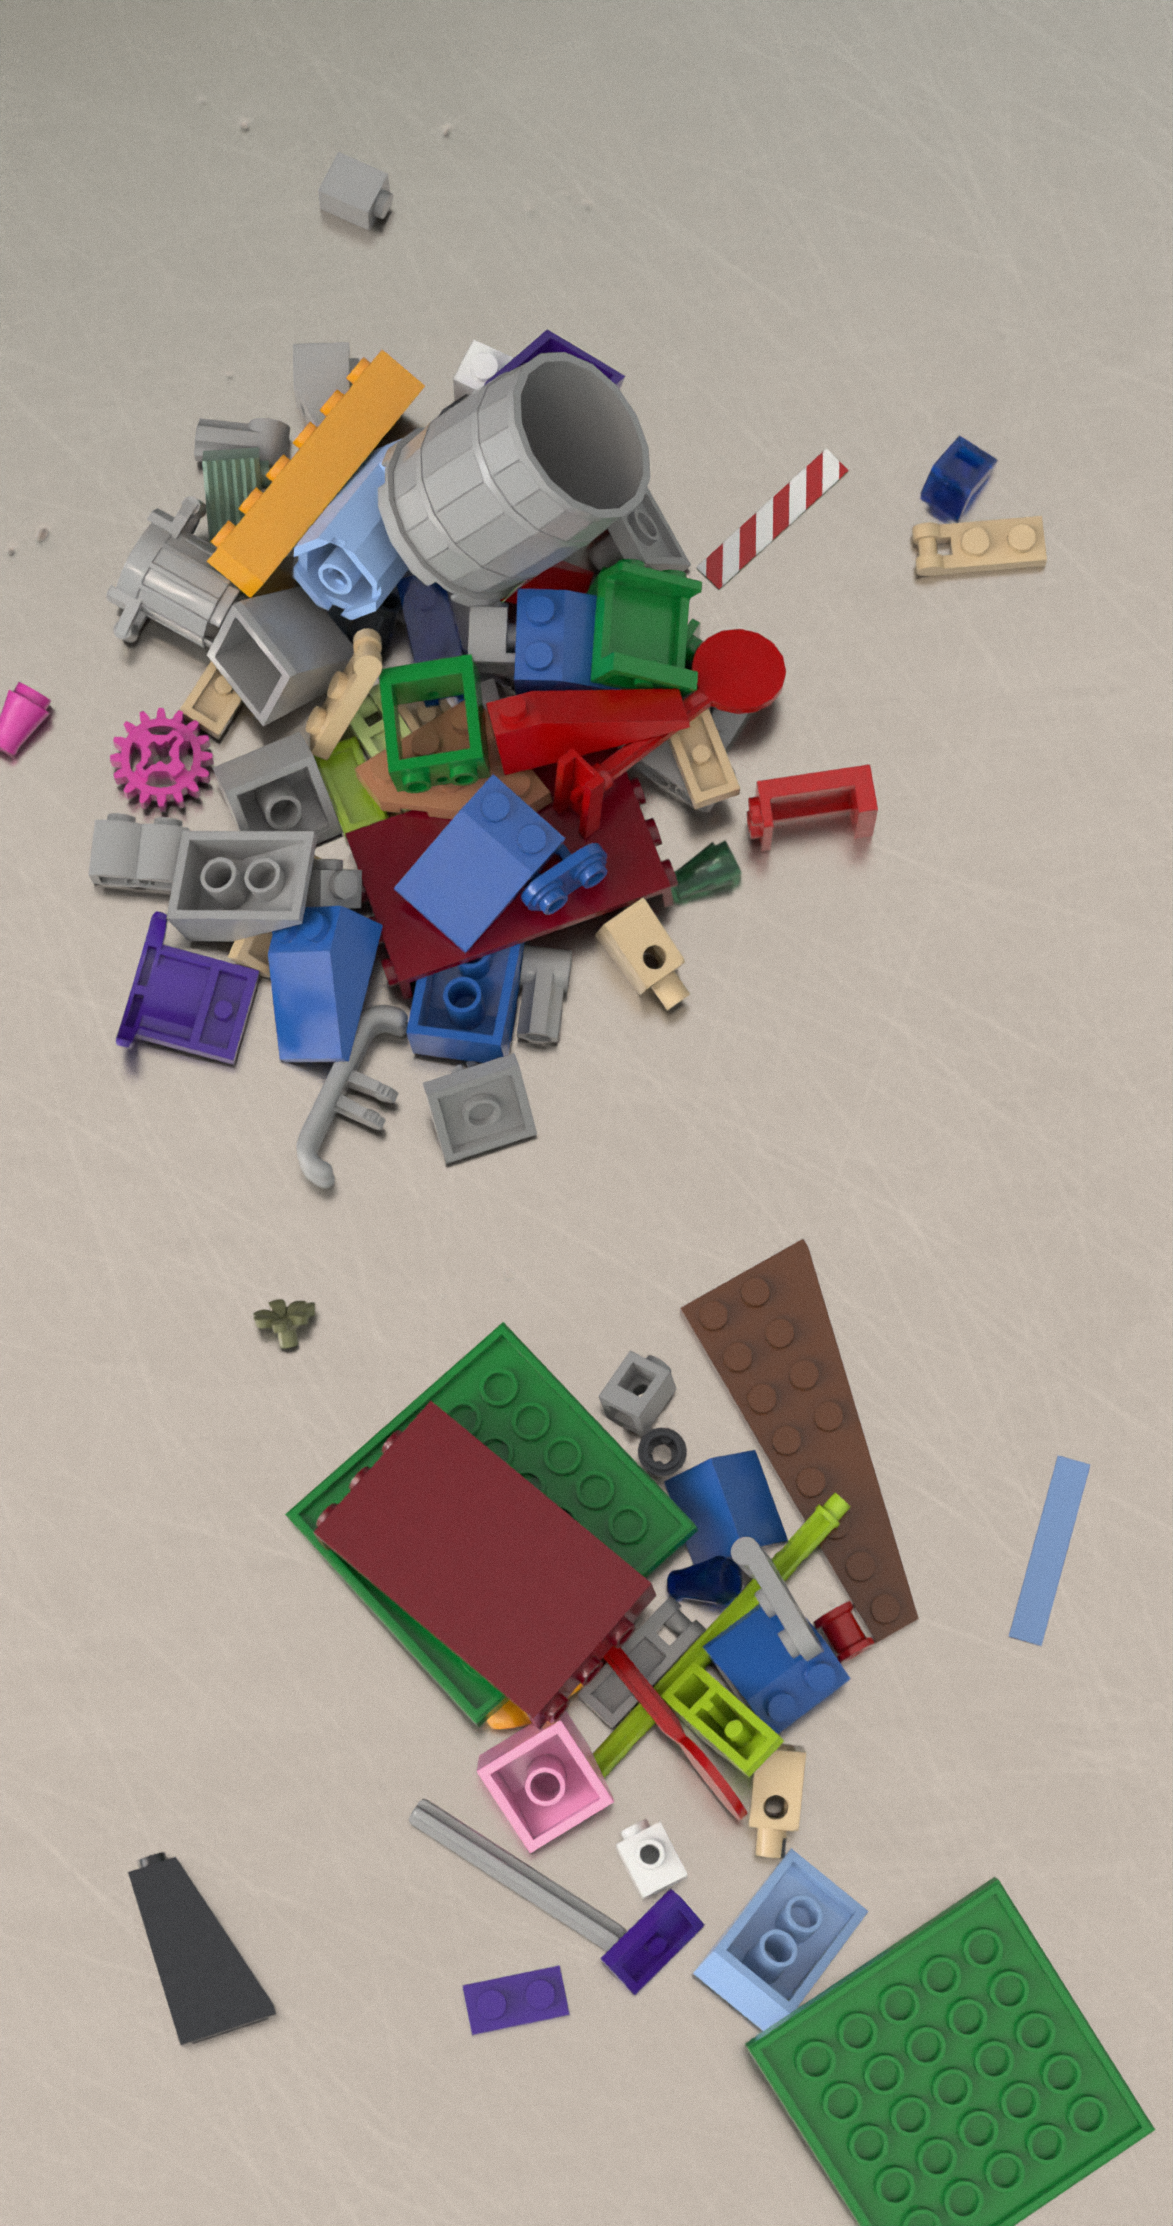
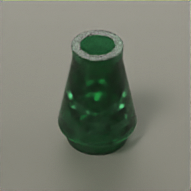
M726 840L717 845L712 841L678 870L674 871L678 881V886H675V889L682 900L693 894L734 884L733 879L743 873Z

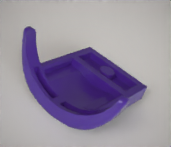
M156 911L150 920L135 978L116 1036V1044L120 1047L131 1049L138 1038L234 1065L259 979V970L164 945L168 924L167 915Z

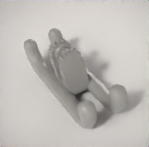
M384 1004L372 1006L361 1013L349 1062H334L299 1133L296 1150L300 1168L308 1180L321 1188H330L335 1182L333 1167L328 1162L319 1158L317 1154L336 1113L338 1112L377 1130H381L386 1121L378 1112L367 1109L347 1098L345 1095L348 1089L351 1088L374 1096L382 1102L395 1103L399 1094L395 1089L357 1072L375 1036L380 1033H391L396 1036H404L406 1034L408 1015L403 1009Z

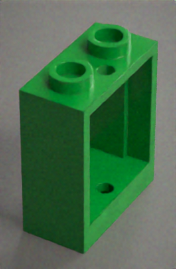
M472 654L383 668L379 675L388 772L397 792L423 793L431 789L432 786L451 783L457 786H466L476 783L481 778L491 777L480 674ZM464 694L470 748L403 759L398 705Z

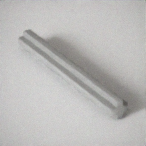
M422 1799L412 1811L409 1822L413 1826L602 1949L608 1951L626 1933V1929L622 1925L429 1800Z

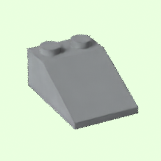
M182 831L166 919L188 941L232 942L302 924L318 835L314 831Z

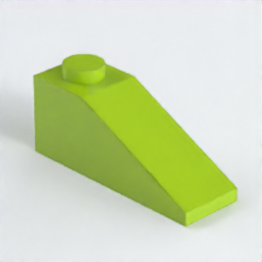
M695 1661L660 1696L686 1726L715 1752L748 1777L784 1742L774 1730Z

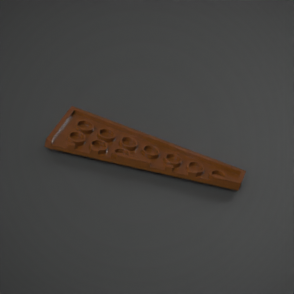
M801 1239L680 1308V1312L803 1523L816 1511L815 1508L818 1504L823 1506L834 1493H837L851 1506L838 1521L840 1525L824 1538L818 1545V1548L847 1598L853 1604L854 1610L868 1634L873 1638L875 1645L917 1622L919 1618L809 1247L805 1240Z

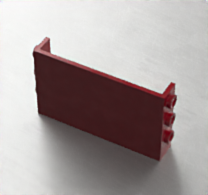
M613 747L582 755L581 757L592 766L595 763L601 764L617 752L618 749ZM558 762L532 769L550 791L552 798L550 804L536 813L565 838L563 844L571 854L588 844L599 843L607 853L605 868L608 871L607 875L601 882L591 888H584L582 885L568 894V900L565 905L550 915H545L543 911L529 910L521 899L522 891L466 953L394 890V887L452 819L429 817L426 811L410 810L345 833L356 869L362 870L361 904L369 902L374 916L368 918L383 925L378 944L384 943L388 954L387 958L380 961L389 986L399 984L405 1000L413 997L409 982L634 904L643 897L648 899L660 894L665 908L674 905L671 888L678 886V881L670 860H660L656 847L662 845V840L654 818L645 820L640 806L646 804V799L638 777L629 780L627 772H624L613 781V786L603 794L599 829L584 839L579 834L580 816L570 806L560 814L553 809ZM555 854L539 873L542 875L563 860Z
M430 1401L404 1431L397 1430L387 1439L381 1450L383 1455L371 1468L366 1466L354 1476L349 1485L351 1491L339 1504L332 1503L322 1512L316 1523L318 1528L313 1533L326 1550L332 1549L525 1712L531 1723L540 1730L547 1721L552 1724L564 1714L570 1704L568 1697L580 1683L586 1686L597 1676L603 1666V1662L600 1660L611 1647L620 1648L630 1638L636 1628L633 1622L657 1595L650 1581Z

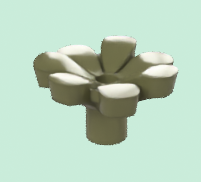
M277 1299L268 1303L270 1310L263 1309L254 1312L253 1319L258 1328L273 1329L274 1333H278L280 1347L292 1348L299 1344L296 1328L307 1324L308 1318L315 1315V1303L294 1301L286 1307L283 1299Z

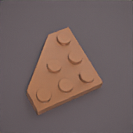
M465 700L402 738L403 759L470 748ZM484 709L491 776L494 774L535 812L539 811L552 802L550 791L532 769L504 775L488 713ZM386 749L354 768L357 779L382 811L401 813L402 809L426 811L429 817L453 819L490 778H481L476 783L466 786H457L452 783L432 786L431 789L423 793L397 792L388 772Z

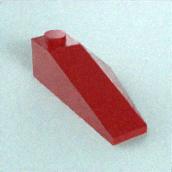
M679 689L530 691L486 703V710L505 776L556 763L561 756L572 748L582 756L690 728Z

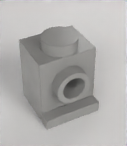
M498 601L495 604L481 605L480 607L470 606L468 654H472L480 675L514 676L515 653L508 652H515L516 623H509V605L505 602L501 603V601Z
M313 859L305 907L344 906L346 908H361L362 870L343 869V860Z
M629 1351L598 1396L606 1417L642 1437L651 1431V1425L677 1389L671 1374V1368L655 1356L648 1355L644 1358Z

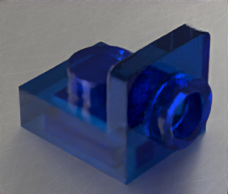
M959 435L932 466L920 495L949 516L959 519L964 513L971 496L991 475L998 460Z

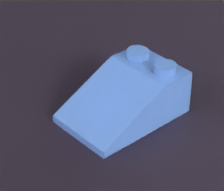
M791 1848L785 1855V1858L780 1861L719 1938L693 1974L764 2031L797 2009L863 1920L868 1910Z

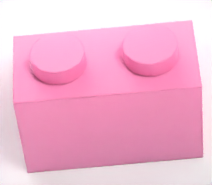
M567 1711L556 1722L551 1724L547 1721L540 1730L531 1723L479 1755L478 1775L529 1853H532L614 1802V1798L589 1745Z

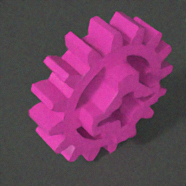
M158 708L156 718L151 720L144 711L139 712L141 724L135 726L126 721L123 725L128 736L126 738L114 737L113 739L115 748L121 752L110 755L111 765L121 768L113 774L117 785L127 783L123 791L128 800L139 794L140 806L145 810L151 801H157L160 812H166L168 801L172 800L175 801L180 809L184 808L183 796L189 793L198 799L201 795L197 782L209 783L211 780L210 773L203 768L214 765L213 754L205 752L211 746L208 735L196 737L201 730L199 722L194 720L188 725H184L182 711L178 710L172 719H168L164 708ZM160 732L169 733L168 735H152ZM191 747L193 763L190 771H188L183 764V759L188 755V749ZM134 749H137L141 756V761L135 766L136 770L133 772L131 769V757ZM157 755L163 759L170 756L171 762L167 765L161 761L155 764L153 758ZM156 785H172L162 788L155 787Z

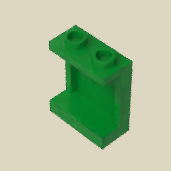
M636 559L619 560L615 565L599 573L590 682L622 690L679 689L681 697L696 691L698 672L685 669L689 602L692 597L702 592V582L687 578V574L683 571L673 569L659 571L647 568L644 562Z

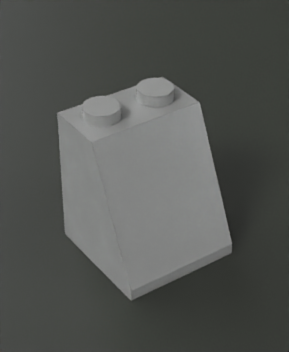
M300 586L241 600L233 604L207 656L261 725L265 726L325 694L333 675L337 671H344L354 654L353 643L349 637L343 634L328 615L327 610L317 606Z

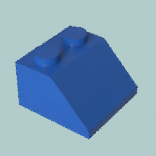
M759 1604L705 1644L703 1648L738 1700L779 1734L851 1678L826 1641L810 1622L809 1624L819 1639L824 1652L808 1662L801 1654L793 1659L778 1635L785 1628L777 1614L769 1618Z

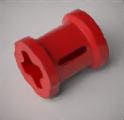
M851 1601L841 1604L813 1622L816 1630H823L837 1654L836 1658L840 1664L846 1663L875 1645L873 1638L865 1636L853 1616L852 1610L854 1606Z

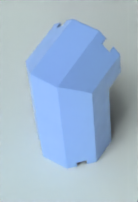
M399 440L375 449L369 454L294 547V557L298 556L293 576L317 606L329 610L332 605L345 609L341 616L350 620L376 611L409 569L390 542L378 508V487L385 483L386 467L381 464L387 449Z

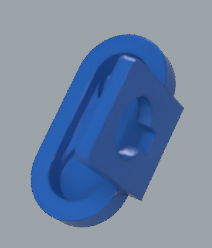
M591 843L571 854L563 844L556 853L563 861L542 875L538 873L523 891L521 899L527 908L531 911H543L545 915L553 914L565 905L568 900V894L582 885L584 888H591L601 882L608 872L605 868L607 853L599 843Z

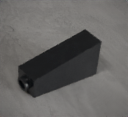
M165 1852L137 1860L139 1869L130 1871L128 1874L180 2046L185 2048L279 2017L276 2005L181 1862L176 1857L167 1859Z

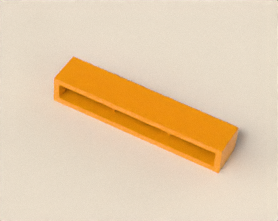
M383 349L372 362H369L365 357L360 360L346 377L353 384L349 390L343 394L336 389L319 410L326 416L318 427L310 421L293 441V444L299 450L290 460L283 454L265 475L272 481L268 488L262 492L255 487L238 509L245 514L236 526L228 520L211 540V543L217 549L207 562L248 597L251 598L265 583L425 387L423 383Z

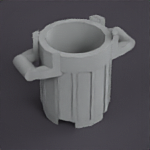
M186 497L175 517L158 508L149 515L147 520L151 524L131 551L122 569L116 588L111 585L107 592V600L124 609L119 622L114 625L113 629L117 638L126 642L136 641L139 636V630L149 617L203 648L206 646L211 647L232 605L238 601L250 598L207 562L217 547L194 535L200 519L207 512L205 503L196 497Z

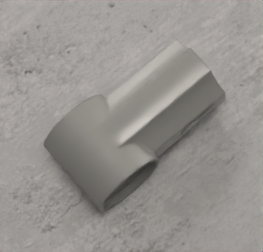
M200 418L195 435V461L202 462L203 451L259 447L260 461L269 460L271 469L283 454L287 456L290 427L282 421L270 418L252 419L249 424Z
M530 945L524 946L520 975V987H523L517 1029L518 1038L536 1043L558 1041L563 994L568 992L572 961L571 950Z

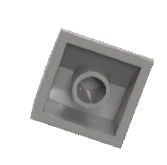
M300 732L212 768L238 831H314L318 835L316 844L342 834L314 756Z

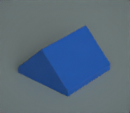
M756 1450L710 1458L664 1481L668 1496L698 1528V1531L685 1542L696 1574L734 1561L731 1556V1548L739 1538H753L763 1550L788 1542Z

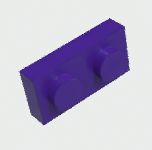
M670 1888L600 1959L633 1995H636L705 1924L686 1902Z
M560 1965L462 1985L472 2036L570 2016Z

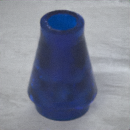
M715 1556L683 1569L672 1570L667 1578V1588L672 1598L690 1599L725 1605L731 1599L737 1598L743 1585L739 1565L734 1560H728L724 1556Z

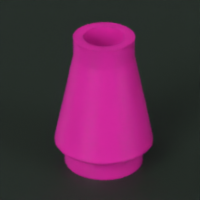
M18 682L14 691L8 690L0 715V748L15 755L19 747L50 714L46 710L51 700L21 682Z

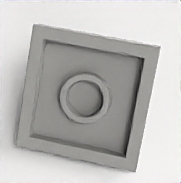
M648 487L642 503L623 518L612 523L608 528L610 535L588 551L592 563L600 571L603 566L610 568L622 559L640 560L645 563V567L659 571L667 569L684 571L691 566Z
M515 1053L482 1064L468 1061L466 1062V1069H463L462 1064H459L453 1068L451 1074L423 1082L446 1164L537 1134Z

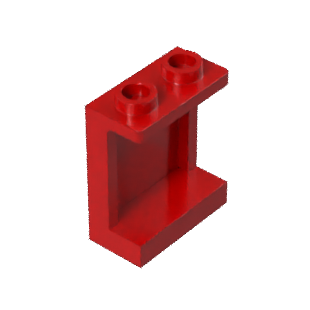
M868 764L757 781L755 797L748 798L749 811H746L750 839L759 838L761 852L771 850L774 823L839 813H850L854 839L873 836L878 806L871 766Z

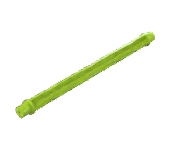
M834 1493L823 1506L818 1504L815 1508L816 1511L771 1559L784 1582L824 1538L840 1525L838 1521L851 1508L837 1493ZM752 1579L653 1687L660 1696L694 1661L705 1669L712 1660L703 1646L760 1604L754 1594L761 1589L756 1579ZM640 1703L593 1753L604 1778L632 1749V1746L655 1724Z

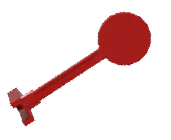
M744 629L723 630L706 638L696 650L691 670L698 672L697 690L683 700L689 723L712 706L729 713L745 714L755 713L771 705L782 692L786 677L784 658L775 644L759 633ZM678 731L626 744L601 764L595 763L592 766L573 748L558 759L553 809L560 814L570 806L580 816L579 834L584 839L588 838L599 829L603 794L613 786V781Z
M612 1646L603 1659L661 1731L679 1744L691 1764L723 1805L736 1819L742 1820L748 1815V1812L730 1785L703 1751L685 1735L679 1719L622 1648Z

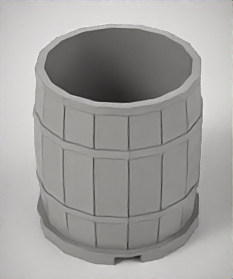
M566 352L540 353L529 362L510 372L500 374L454 407L439 415L425 428L415 429L387 449L381 464L386 467L385 483L378 487V508L390 542L412 574L427 586L437 582L446 591L453 593L451 600L467 607L492 605L505 598L524 580L538 576L541 572L561 562L583 546H587L608 529L612 523L623 518L642 503L650 481L649 447L637 414L618 386L593 364Z

